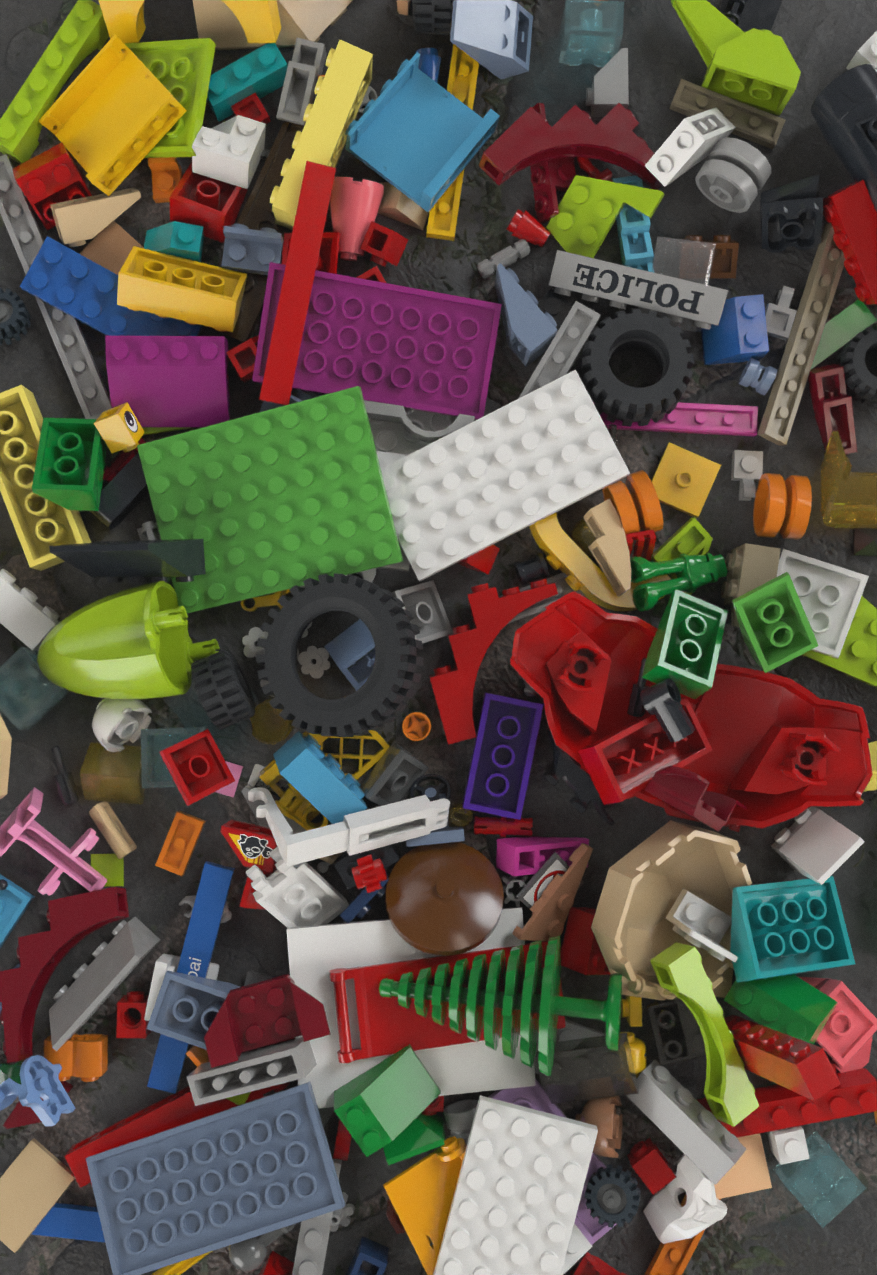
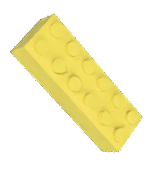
M339 40L336 50L330 49L325 64L328 67L325 77L320 76L318 78L314 91L317 94L314 104L309 103L303 117V121L306 122L302 132L297 131L292 144V148L295 151L291 159L287 158L281 171V176L284 177L280 187H274L270 197V203L273 204L272 212H274L277 224L293 230L306 161L336 168L346 144V130L350 123L356 119L372 80L373 54L342 40Z
M19 385L0 393V492L30 568L42 571L65 562L50 553L49 546L91 543L79 510H68L32 491L43 417L34 394L23 385Z

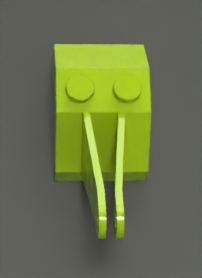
M671 0L672 6L708 67L701 87L780 116L796 90L801 74L782 37L774 35L771 31L765 29L758 30L753 28L744 32L707 0Z

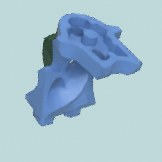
M40 1055L31 1056L15 1064L1 1063L0 1111L12 1104L19 1096L18 1100L22 1106L31 1107L45 1126L56 1125L61 1113L68 1114L76 1109L59 1080V1073L62 1070L61 1065L52 1064Z

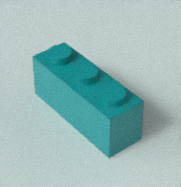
M275 43L263 45L210 76L207 103L218 122L234 114L231 106L244 98L256 93L258 98L261 99L284 85L288 65Z

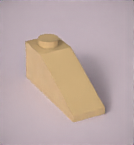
M133 187L114 191L110 196L104 193L50 204L60 240L63 244H69V247L86 244L85 240L94 238L139 200L141 194L139 190Z

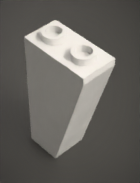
M717 107L684 118L646 163L645 167L665 187L710 155L717 142L728 137L736 127Z

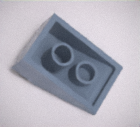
M167 971L147 1029L207 1050L204 1037L229 991L240 986L228 982Z

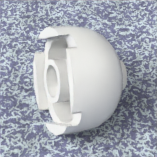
M105 698L97 705L92 728L95 737L107 751L118 752L125 749L122 744L128 740L134 743L141 737L151 723L152 718L148 713L152 712L139 699Z

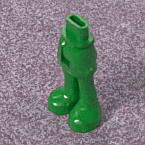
M711 553L704 555L681 554L678 558L659 562H650L643 557L630 558L632 583L643 582L654 577L675 573L677 578L671 580L649 582L636 586L632 596L634 605L639 611L652 609L659 598L672 594L675 589L694 593L697 588L708 583L717 582L718 578L727 576L725 560L721 554L714 556Z

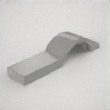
M364 400L368 419L401 423L410 435L426 443H433L474 422L475 416L459 414L455 422L446 429L435 432L425 431L412 424L406 416L404 406Z

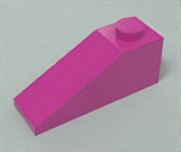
M524 836L497 839L496 868L512 876L536 874L554 852L570 867L572 862L569 860V857L580 847L581 843L589 846V839Z

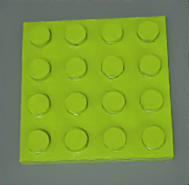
M210 38L125 43L187 110L144 158L196 156L192 145L203 125L216 44Z

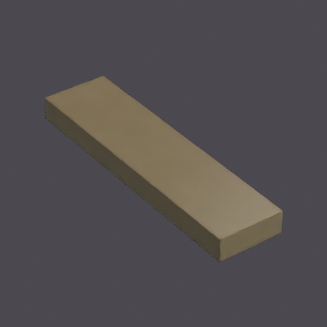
M680 80L669 109L690 117L717 107L736 127L731 132L732 134L774 149L786 119L689 81Z

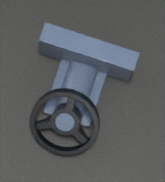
M437 774L420 776L413 782L410 790L411 798H415V790L421 796L426 795L430 802L443 798L450 800L451 788L448 781ZM429 779L442 782L438 786L428 785L425 788L418 786L422 781ZM445 787L448 790L447 796H445V793H441ZM447 822L446 827L433 830L428 835L406 840L407 847L465 841L463 826L449 827Z

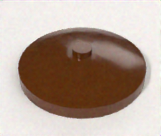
M449 842L420 845L412 849L396 863L387 882L386 908L394 929L408 944L429 954L441 956L457 955L476 948L492 934L502 913L504 893L497 870L482 853L463 843Z

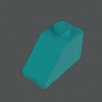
M173 221L147 230L144 249L201 262L204 246L203 226Z

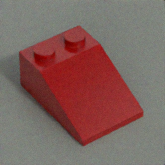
M191 162L170 195V222L176 221L203 226L204 236L223 243L225 241L224 226L232 227L235 223L248 189L192 172Z

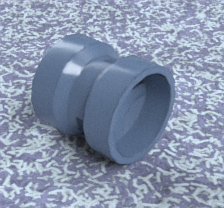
M751 357L740 376L738 384L744 387L751 386L755 388L757 393L764 396L770 389L778 370L771 366L764 367L760 365L758 360Z

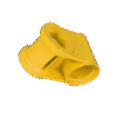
M288 783L289 788L280 800H275L277 807L283 815L294 820L307 831L327 826L328 819L324 815L323 820L319 823H312L308 820L307 815L312 811L318 810L290 783Z

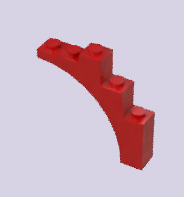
M547 579L537 580L530 583L531 588L522 591L519 590V586L502 590L503 596L498 597L496 587L489 588L488 583L471 587L472 593L466 594L475 627L470 628L469 624H464L452 628L453 633L448 634L457 668L451 669L450 665L435 668V674L429 675L448 745L476 737L472 715L473 690L478 669L487 649L498 633L517 614L536 602L557 595L558 591L554 582L547 583Z

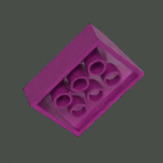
M105 336L106 367L112 408L128 402L141 427L203 428L230 420L229 357L226 353L229 349L228 340L224 336Z

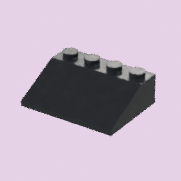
M203 539L105 541L49 546L50 553L93 578L105 577V583L123 582V577H128L129 583L146 582V577H152V582H169L170 577H176V582L194 581V576L206 574Z

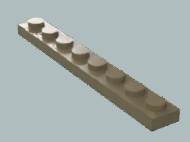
M831 223L825 224L821 243L818 245L757 434L779 446L787 444L844 267V261L846 260L842 249H839L834 242L833 234L835 232Z

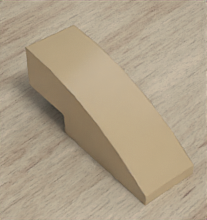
M609 498L591 508L583 518L596 538L588 548L616 595L620 596L631 588L630 554L620 518Z

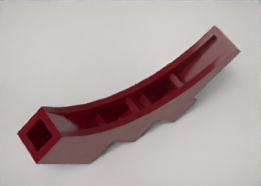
M620 103L597 125L592 122L587 112L580 110L575 104L553 127L549 125L543 114L536 112L530 107L483 153L479 163V167L498 186L515 173L535 163L562 157L599 159L619 166L636 175L654 190H659L663 186L645 167L646 163L655 153L648 147L643 138L638 137L634 133L639 122L635 119L634 114Z
M111 887L48 901L47 921L51 926V930L18 937L17 957L21 967L0 971V1003H2L0 1020L4 1026L5 1040L3 1042V1052L7 1058V1063L18 1062L32 1056V1033L37 1007L51 975L68 952L94 931L109 923L129 917L126 888Z

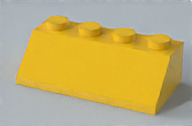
M133 246L118 273L117 305L127 307L133 311L141 310L154 313L162 318L170 317L183 320L192 325L200 324L212 327L217 331L233 332L240 312L247 274Z

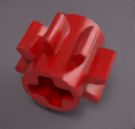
M370 854L357 859L358 866L352 868L357 888L366 887L367 893L381 889V882L387 880L381 858L373 860Z

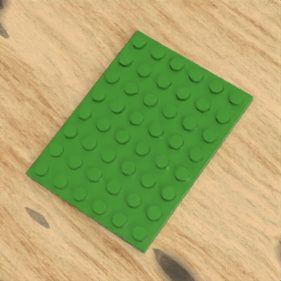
M359 386L137 445L161 540H204L206 574L194 576V581L176 582V577H171L177 594L178 605L184 606L187 613L290 589L295 585L303 586V581L309 578L319 582L318 575L327 574L334 577V573L348 575L403 561L361 387Z

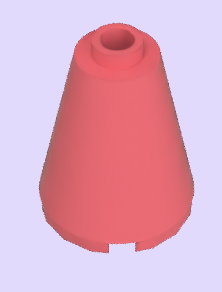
M334 177L329 203L332 230L340 234L338 252L340 259L357 261V256L364 255L365 251L360 249L371 221L375 222L384 196V185L365 179L360 182L353 181L352 177Z

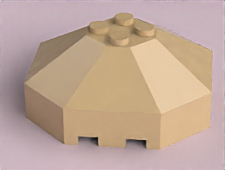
M670 820L609 868L591 928L610 974H622V995L662 1001L666 998L672 1000L677 997L660 986L650 960L676 942L691 946L695 945L673 931L674 924L667 920L666 917L683 888L732 917L733 888L750 886L752 884L746 864L739 862L737 853L740 851L737 840L711 830ZM731 924L719 943L729 951ZM695 946L701 955V963L706 975L712 982L713 990L723 982L721 974L729 967L733 968L732 960L725 958L724 962H722L702 947L698 948Z

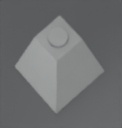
M434 580L392 592L394 594L393 597L400 599L404 603L403 609L410 611L414 617L410 623L417 625L420 634L414 635L416 640L422 641V644L453 633Z

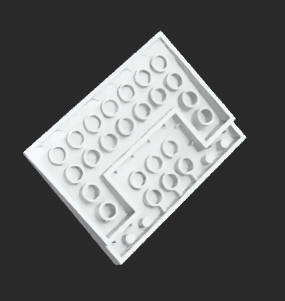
M522 907L502 908L500 920L492 934L482 944L467 952L525 945V940H519L512 934L517 926L521 929L524 927ZM390 919L287 928L290 977L297 986L324 1005L331 1035L309 1040L317 1065L305 1078L298 1079V1085L311 1082L318 1109L334 1107L335 1090L393 1055L359 1059L350 1063L338 1062L337 1052L340 1050L334 986L333 982L330 981L329 971L337 968L347 969L441 956L420 951L408 944L396 932ZM353 978L345 980L351 1043L352 1048L356 1049L361 1048ZM520 1035L514 1059L503 1054L502 1038H499L496 1051L487 1047L485 1040L414 1051L441 1090L439 1096L536 1086L534 1063L532 1068L521 1063Z

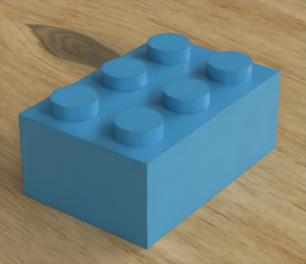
M298 731L273 754L279 773L332 824L343 822L344 815L366 810L367 806L363 800L365 794L359 788V782L350 773L345 776L344 772L340 769L341 765L331 754L325 757V754L320 749L321 745L310 734L305 737Z

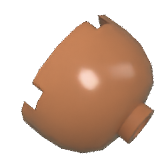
M597 1095L590 1098L583 1106L582 1114L576 1115L577 1121L597 1126L598 1133L592 1152L595 1155L618 1158L619 1156L614 1149H620L622 1142L623 1117L622 1114H616V1106H622L620 1096Z

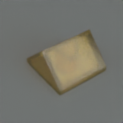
M91 742L79 773L85 800L142 805L144 801L149 747L122 745L125 749L118 752H110L100 743Z

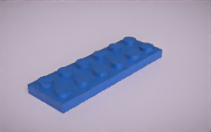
M48 236L20 285L22 290L107 336H198L203 327L200 324L192 325L183 320L170 317L162 318L154 313L141 310L133 311L127 307L117 305L118 275Z

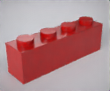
M860 180L823 198V215L826 221L831 223L835 232L833 234L834 242L839 249H842L845 256L844 266L848 274L854 278L856 283L855 293L858 299L865 305L877 304V212L864 180Z

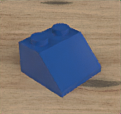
M763 294L739 296L725 300L719 325L711 324L710 330L700 328L704 365L746 362L751 357L761 360L769 352Z

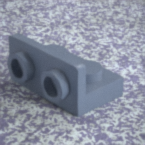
M233 224L232 227L224 226L225 242L222 268L268 275L270 262L281 264L283 251L281 233L272 228L253 230L242 224Z

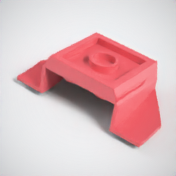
M799 977L838 1002L816 1042L830 1055L832 1061L836 1064V1069L840 1073L862 1069L869 1063L872 1037L877 1031V1018L842 981L830 978Z

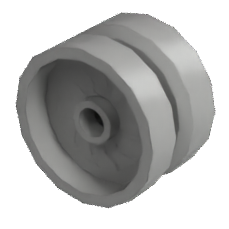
M725 137L717 142L709 155V160L705 161L695 177L696 185L701 193L717 206L731 212L742 213L749 209L758 195L757 191L762 189L771 175V165L766 157L749 143L737 138Z

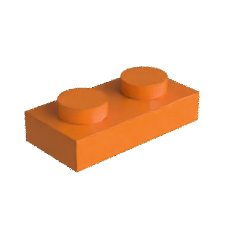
M180 810L177 811L155 866L183 876L206 821Z

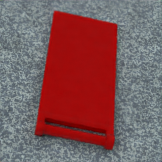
M542 941L543 970L545 967V955L548 941ZM531 943L522 945V946H523V951H524V961H525V965H524V979H525V967H526L527 954H528L529 946H530ZM512 947L330 970L329 977L334 986L340 1050L337 1052L338 1062L350 1063L359 1059L395 1054L409 1044L416 1051L476 1042L467 1036L465 1017L464 1027L460 1034L451 1030L449 1026V1002L447 1004V1017L442 1026L433 1021L432 1000H430L427 1016L423 1017L416 1013L415 999L412 998L408 1009L402 1007L398 1003V997H382L379 993V984L383 978L400 981L401 975L409 972L413 973L414 983H416L420 970L430 967L432 985H434L438 965L446 963L450 965L449 983H451L456 961L466 958L469 962L470 978V971L475 956L486 954V963H488L489 971L493 952L503 949L505 951L507 971ZM353 978L361 1048L356 1049L352 1048L345 985V980ZM560 980V996L563 997L562 985ZM558 1015L557 1029H563L566 1027L565 1016ZM484 1024L479 1041L484 1040Z

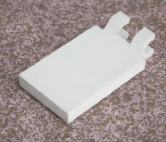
M278 846L269 853L277 862L275 866L278 870L268 878L256 865H253L246 871L247 876L253 881L251 883L252 887L256 890L253 893L255 900L287 928L326 925L349 906L347 900L307 862L286 867Z

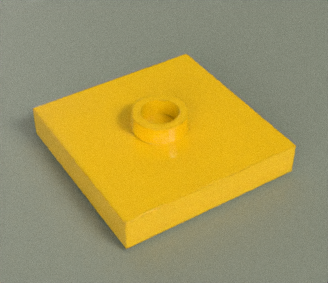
M669 442L651 480L659 502L698 518L721 465Z

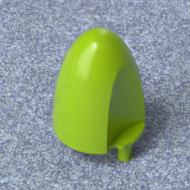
M157 581L106 596L82 607L63 619L43 639L38 649L37 662L42 674L50 682L74 693L108 699H151L187 693L192 683L191 664L196 662V660H201L219 652L215 650L220 649L216 639L192 643L188 633V615L185 607L178 605L177 594L169 583Z

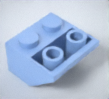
M361 619L324 646L356 691L369 678L375 662L374 640L368 627Z

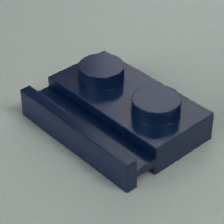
M386 869L387 880L381 882V889L367 893L365 888L341 913L340 916L347 923L355 916L360 920L372 908L368 902L375 895L380 899L386 893L387 882L390 876Z

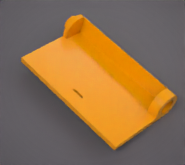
M455 1136L447 1138L445 1145H442L383 1184L427 1275L434 1274L467 1147L463 1138H456Z

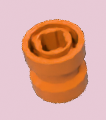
M422 712L410 713L403 721V733L412 741L425 739L431 730L430 719Z

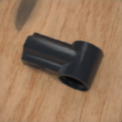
M665 679L641 691L640 697L643 706L648 713L656 716L671 743L684 739L695 731L693 724L680 703V691L671 679Z

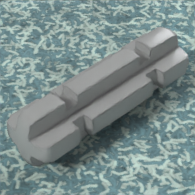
M521 239L515 242L513 247L508 246L490 256V260L485 259L478 263L477 268L483 278H488L494 274L495 270L497 271V266L500 263L507 267L516 262L518 257L522 259L529 255L530 247L525 239Z

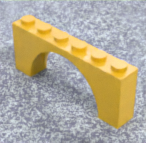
M99 0L110 39L116 35L124 44L139 43L146 29L144 22L145 0ZM221 0L239 20L248 43H276L281 30L277 0Z

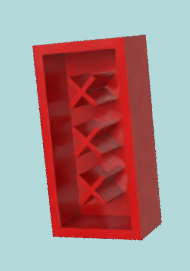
M687 697L681 698L680 703L693 724L695 731L684 739L671 743L656 716L647 713L578 750L604 805L622 802L645 789L656 771L668 766L682 768L712 751Z

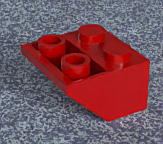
M63 142L12 169L17 184L47 230L56 226L50 204L93 196Z
M571 907L561 950V965L584 975L610 974L591 928L596 909Z

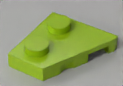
M690 518L652 554L651 558L654 562L678 558L681 554L704 555L709 551L713 538L695 518ZM675 573L667 574L671 579L677 578Z

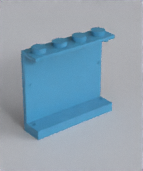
M416 52L410 61L406 59L401 64L393 81L390 79L386 81L380 91V96L375 101L372 99L364 108L363 116L358 121L353 120L345 133L347 135L346 150L425 211L429 212L495 132L500 115L490 109L484 118L479 116L418 69L421 54Z

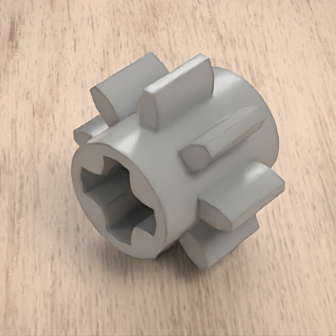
M502 875L501 878L505 882L503 893L506 892L507 894L504 897V903L507 904L512 900L519 907L520 900L516 897L518 894H513V891L508 888H512L514 882H518L520 887L524 888L528 875H522L521 877L510 876L508 878Z

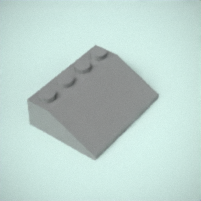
M136 917L128 923L125 920L121 921L112 931L115 937L111 942L107 944L104 941L92 953L95 957L93 962L89 966L84 963L73 974L74 983L70 987L64 985L53 997L56 1003L49 1009L52 1048L56 1051L90 1019L161 940Z

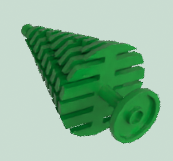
M560 936L549 938L544 970L542 967L543 949L541 940L530 944L526 960L525 979L523 946L520 945L512 947L507 971L505 951L503 949L493 952L489 971L488 963H486V954L475 956L470 971V978L469 962L466 958L456 961L451 983H449L450 965L446 963L438 965L434 985H432L430 967L420 970L416 983H414L413 973L409 972L402 974L400 981L383 978L379 984L380 995L392 998V996L398 997V1003L402 1007L408 1009L412 998L415 999L416 1013L423 1017L427 1016L430 1000H432L433 1021L442 1026L447 1017V1004L449 1002V1026L451 1030L460 1034L464 1027L465 1017L468 1038L479 1042L481 1029H483L484 1024L485 1045L495 1051L499 1044L502 1028L503 1054L512 1059L515 1058L520 1035L521 1063L531 1068L534 1063L538 1037L539 1069L541 1073L547 1076L551 1075L554 1061L558 1015L603 1020L606 1023V1047L609 1050L618 1051L622 974H611L606 1000L560 996Z

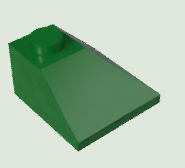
M436 1114L418 1115L392 1142L383 1147L388 1166L445 1145L443 1117Z

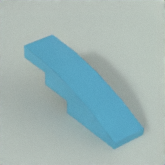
M637 176L613 178L612 181L643 187L642 179ZM625 204L616 219L622 265L654 273L652 263L654 254L649 233L650 219L648 216Z

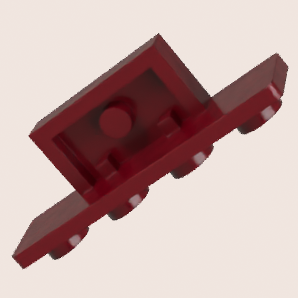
M537 103L532 107L536 112L546 117L544 103ZM574 157L553 158L530 166L535 210L539 223L544 224L558 215L556 191L567 192L576 176Z

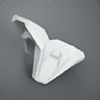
M685 1154L677 1161L676 1178L655 1193L643 1211L657 1238L663 1244L694 1237L715 1222L722 1220L728 1209L725 1203L716 1198L714 1183ZM686 1192V1204L681 1206L678 1201V1195Z

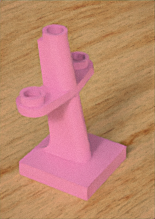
M34 787L0 826V857L15 840H20L52 862L55 867L38 888V892L42 895L47 894L50 896L55 892L61 882L58 878L63 872L90 892L101 890L105 886L107 878L78 856L84 849L90 851L99 839L95 835L96 831L89 828L69 849L34 820L41 812L43 793Z

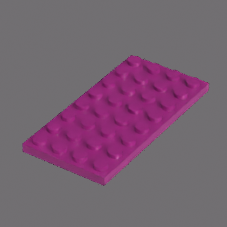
M273 262L269 264L252 379L256 383H263L286 267L284 264ZM316 270L292 389L330 394L359 386L365 401L400 405L408 409L458 417L459 414L475 416L474 420H478L484 417L502 304Z

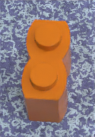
M74 1034L58 1051L52 1048L50 1035L44 1040V1057L52 1064L61 1065L60 1081L69 1080L70 1076L80 1077L81 1081L84 1082L96 1081L108 1070V1035Z

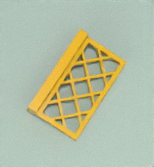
M368 730L371 735H354V737L321 736L306 731L303 733L305 737L308 734L314 737L321 745V750L323 742L328 737L340 738L339 753H324L325 757L331 754L334 758H339L338 763L341 765V770L342 758L359 759L358 770L351 774L356 780L376 764L390 747L382 736L373 730ZM343 738L360 739L359 754H343ZM364 739L377 740L383 747L375 755H363ZM274 759L260 771L259 777L281 798L286 791L277 784L283 776L279 773ZM362 759H369L364 765H362ZM310 812L307 815L308 820H313L320 812Z

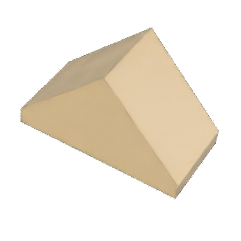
M389 182L380 183L384 185V196L378 213L423 230L429 212L425 211Z

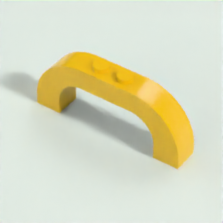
M557 512L529 526L535 542L547 555L545 559L553 569H560L567 575L565 580L573 590H581L589 600L606 609L614 611L638 610L634 605L632 596L636 586L649 582L671 580L666 574L643 582H631V588L622 595L617 596L601 569L561 528L557 519Z

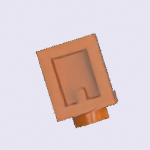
M176 157L148 158V166L152 173L153 200L155 203L170 202V195L182 178V168Z

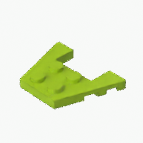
M576 175L558 206V215L551 218L546 228L566 252L594 258L625 204L651 218L665 194L660 190Z

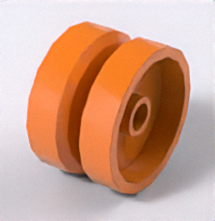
M641 470L629 474L626 478V485L619 480L602 489L604 501L610 498L620 518L625 535L640 532V530L652 529L654 532H658L663 529L664 522L660 502L651 479L645 471Z
M764 473L761 476L756 489L753 508V526L758 537L773 538L778 532L783 539L799 540L803 537L811 512L812 492L809 478L806 476L790 475L784 481L780 474Z

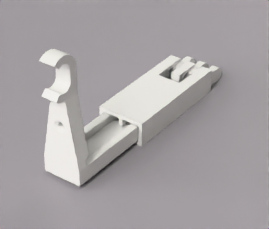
M257 787L248 792V801H264L265 805L257 807L256 817H266L286 867L345 851L350 856L428 835L433 830L447 826L448 809L450 807L448 799L443 798L430 802L426 795L344 815L343 822L293 834L292 828L277 807L268 789Z

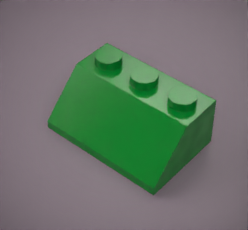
M43 417L32 484L33 493L68 510L99 511L107 445L94 425L97 419Z
M794 974L739 983L735 980L724 1001L760 1025L811 1044L815 1043L838 1004L837 1001Z

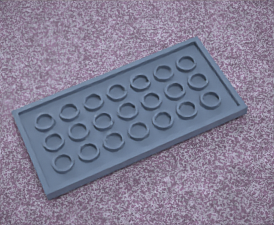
M311 1082L86 1158L113 1275H141L341 1209L345 1206Z

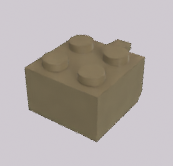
M745 543L732 549L731 553L727 554L725 564L728 576L727 581H724L722 584L721 598H724V606L731 607V626L740 628L732 600L777 577L780 548Z

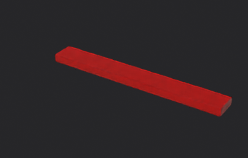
M306 161L259 398L261 401L283 406L289 405L336 171V168Z

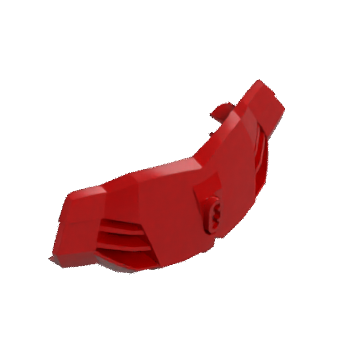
M572 591L546 606L545 611L515 631L510 664L544 699L547 722L556 746L580 763L581 768L588 773L578 750L640 718L627 714L633 684L638 682L642 659L644 657L647 658L657 628L636 616L607 613L589 599ZM717 664L711 689L697 699L687 697L712 751L682 768L694 772L709 781L710 784L706 791L729 796L747 807L745 810L735 806L726 824L766 828L794 818L810 806L833 807L859 806L863 804L864 800L861 799V795L873 773L867 739H870L862 707L839 701L820 699L805 687L787 677L724 664ZM649 680L646 682V685L649 687L656 684ZM645 789L631 796L664 808L669 816L700 822L646 792Z

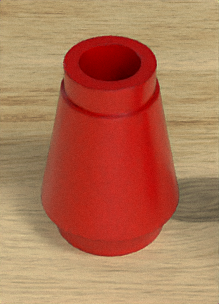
M519 209L515 212L506 229L512 233L511 236L525 239L527 242L538 245L541 248L550 235V232L526 210L522 212Z

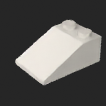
M811 806L794 818L796 822L789 829L784 828L775 836L774 840L776 842L771 847L794 871L822 885L865 841L822 810Z

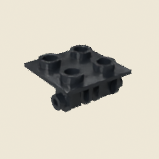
M723 0L719 11L744 32L753 28L771 31L782 0Z

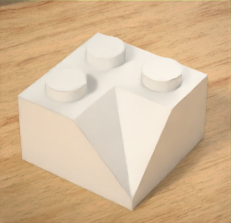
M237 115L211 129L202 126L192 145V149L196 156H192V172L248 189L264 152L266 124Z

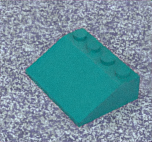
M830 876L822 885L811 879L733 888L730 952L739 957L736 963L732 961L737 983L855 964L833 876Z

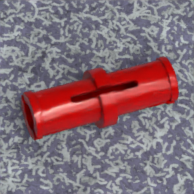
M475 816L474 835L495 834L500 835V838H506V835L532 836V818H521V820L500 816V818Z

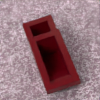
M830 364L810 369L808 381L811 399L827 457L831 459L857 452L851 396L846 394L844 367Z

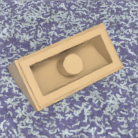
M108 802L98 803L89 811V815L119 859L137 849L136 844Z

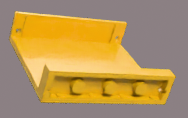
M114 35L39 119V122L51 131L61 143L63 142L67 150L88 173L86 175L88 180L107 196H110L187 110L142 61Z

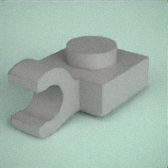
M783 286L782 290L778 292L776 304L769 303L767 305L765 316L768 336L782 340L789 338L797 310L789 308L794 288Z
M734 450L732 452L731 480L740 481L739 500L751 501V498H755L756 492L754 482H759L763 475V451Z

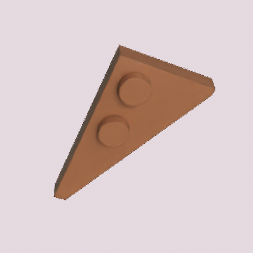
M581 843L580 847L569 857L572 865L562 877L556 874L543 891L540 899L530 908L532 917L522 929L518 926L514 929L512 934L519 940L549 941V938L562 934L565 921L573 906L576 892L593 851L592 847Z

